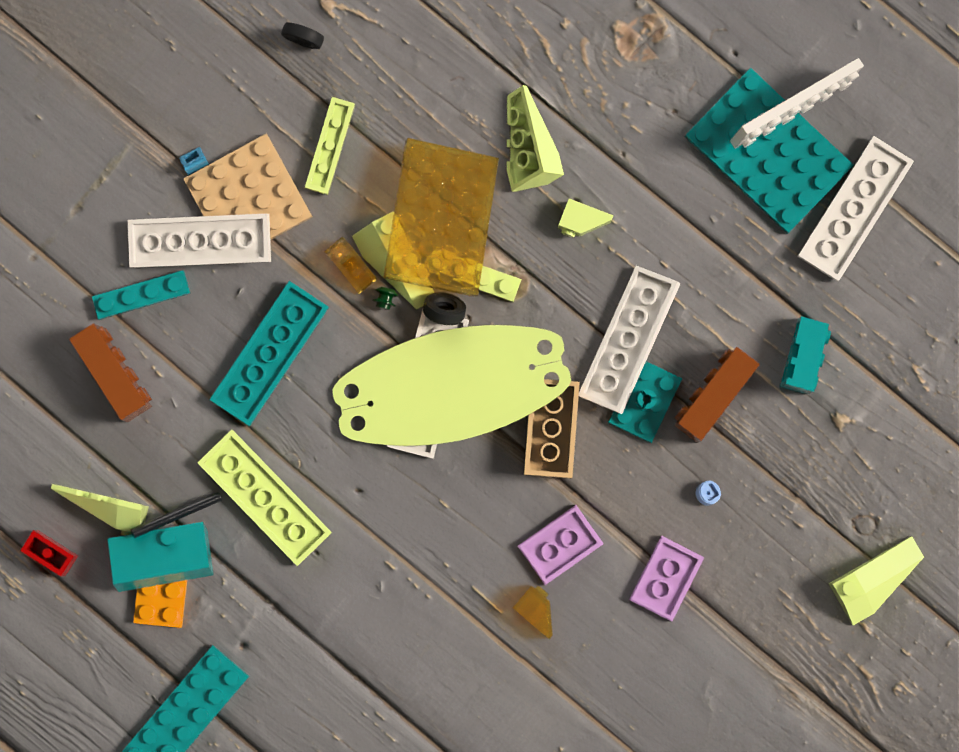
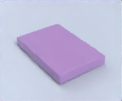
M575 505L519 544L518 548L544 585H546L602 546L603 542L577 505Z
M661 536L629 600L672 622L704 557Z

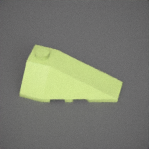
M523 85L507 95V124L510 126V139H507V147L510 148V161H507V173L511 190L514 192L548 185L564 175L556 146L527 86Z
M394 212L373 221L354 234L352 237L362 257L416 310L423 307L425 298L429 294L434 293Z
M56 484L51 486L52 490L113 528L122 530L121 535H130L131 529L145 524L149 506Z
M911 536L830 582L829 585L851 624L855 625L874 614L924 556Z

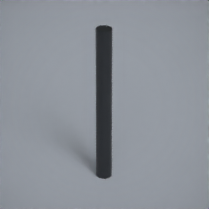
M217 492L131 529V534L133 538H137L222 501V498Z

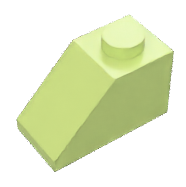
M568 199L558 228L562 229V234L574 238L575 235L582 236L611 223L613 215Z

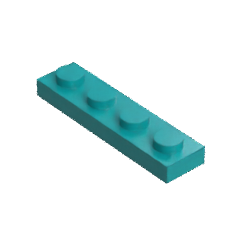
M182 270L92 296L97 318L102 320L191 294L185 271Z

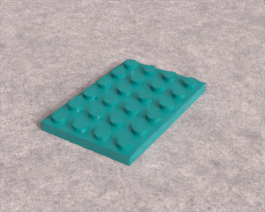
M750 68L697 122L685 137L788 234L854 165L799 113L794 115L795 118L785 125L780 123L775 126L776 129L768 135H759L751 145L745 148L741 145L735 149L730 140L743 125L786 101Z

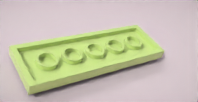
M234 430L225 435L198 462L210 477L296 566L302 563L332 533Z

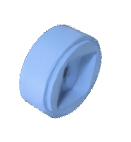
M705 481L699 484L695 492L697 500L705 506L718 502L721 496L719 486L713 481Z

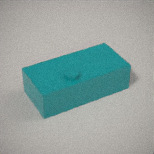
M203 522L153 530L137 538H133L132 534L108 538L113 585L118 592L214 575L208 530Z

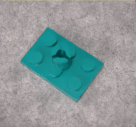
M646 361L623 413L619 414L613 411L608 423L652 443L682 378Z

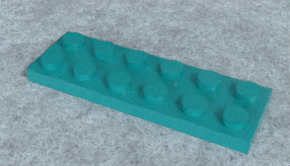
M289 281L210 398V401L248 426H251L328 311L329 306Z
M212 645L122 752H186L249 678V675L217 647Z

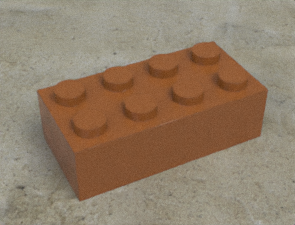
M93 323L69 339L122 421L129 422L152 407L149 403L152 400L151 396L145 388L139 387L136 383L139 380L137 374L132 368L126 367L123 361L126 358L119 348L113 347L111 344L113 337L107 328Z
M738 347L733 350L728 349L718 360L721 364L718 369H711L703 380L706 382L705 386L697 388L690 396L689 400L692 403L689 407H682L675 416L677 422L674 426L696 443L703 440L760 365Z

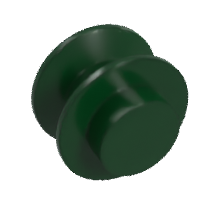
M386 287L375 289L379 293L378 298L372 300L377 302L376 307L390 310L391 306H396L392 303L393 297H398L395 290Z

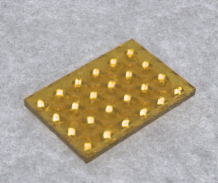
M410 138L405 140L385 265V279L473 297L478 296L499 158Z

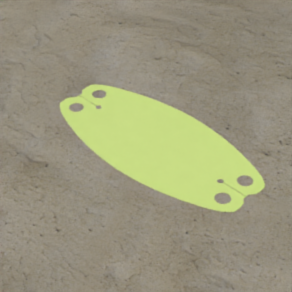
M483 325L439 331L394 346L355 367L334 385L332 389L335 403L341 407L342 412L339 419L340 431L344 436L352 440L365 443L419 446L464 440L509 425L550 403L570 385L571 376L569 369L560 361L562 360L561 355L564 352L562 337L552 331L534 327ZM541 340H548L552 344V350L547 355H542L537 350V345ZM530 364L536 366L534 370L529 369ZM549 372H554L559 376V383L555 387H548L544 383V377ZM348 384H355L358 387L359 393L356 398L349 399L345 396L344 389ZM368 401H373L372 407L366 405ZM355 416H361L365 420V427L360 431L353 430L351 427V420Z

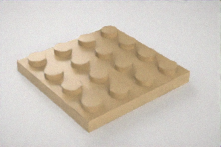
M267 133L184 178L203 216L269 214L270 240L312 218L308 207Z

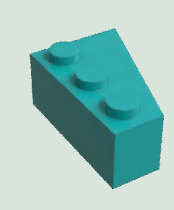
M802 316L798 318L780 387L803 394H810L815 391L819 379L817 377L819 367H822L825 357L823 353L824 345L828 344L831 331L828 330L829 324Z

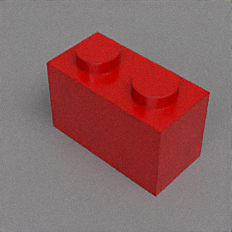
M39 530L32 531L20 550L61 577L67 575L78 558L77 554Z

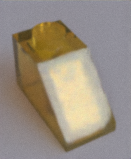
M343 236L324 251L358 294L377 280Z
M539 585L536 588L530 586L512 608L550 639L553 636L550 601L546 599L549 594Z

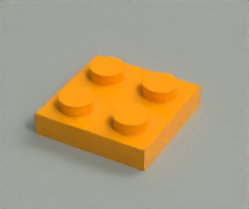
M187 580L137 589L133 623L182 628Z

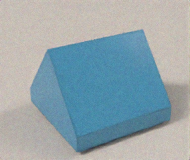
M200 147L179 158L188 176L209 165Z

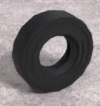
M286 22L281 32V35L287 40L311 49H320L324 41V36L319 32L296 23Z
M436 292L429 294L425 298L423 312L429 320L437 324L456 325L464 320L466 305L464 301L455 295ZM438 307H444L450 310H443Z

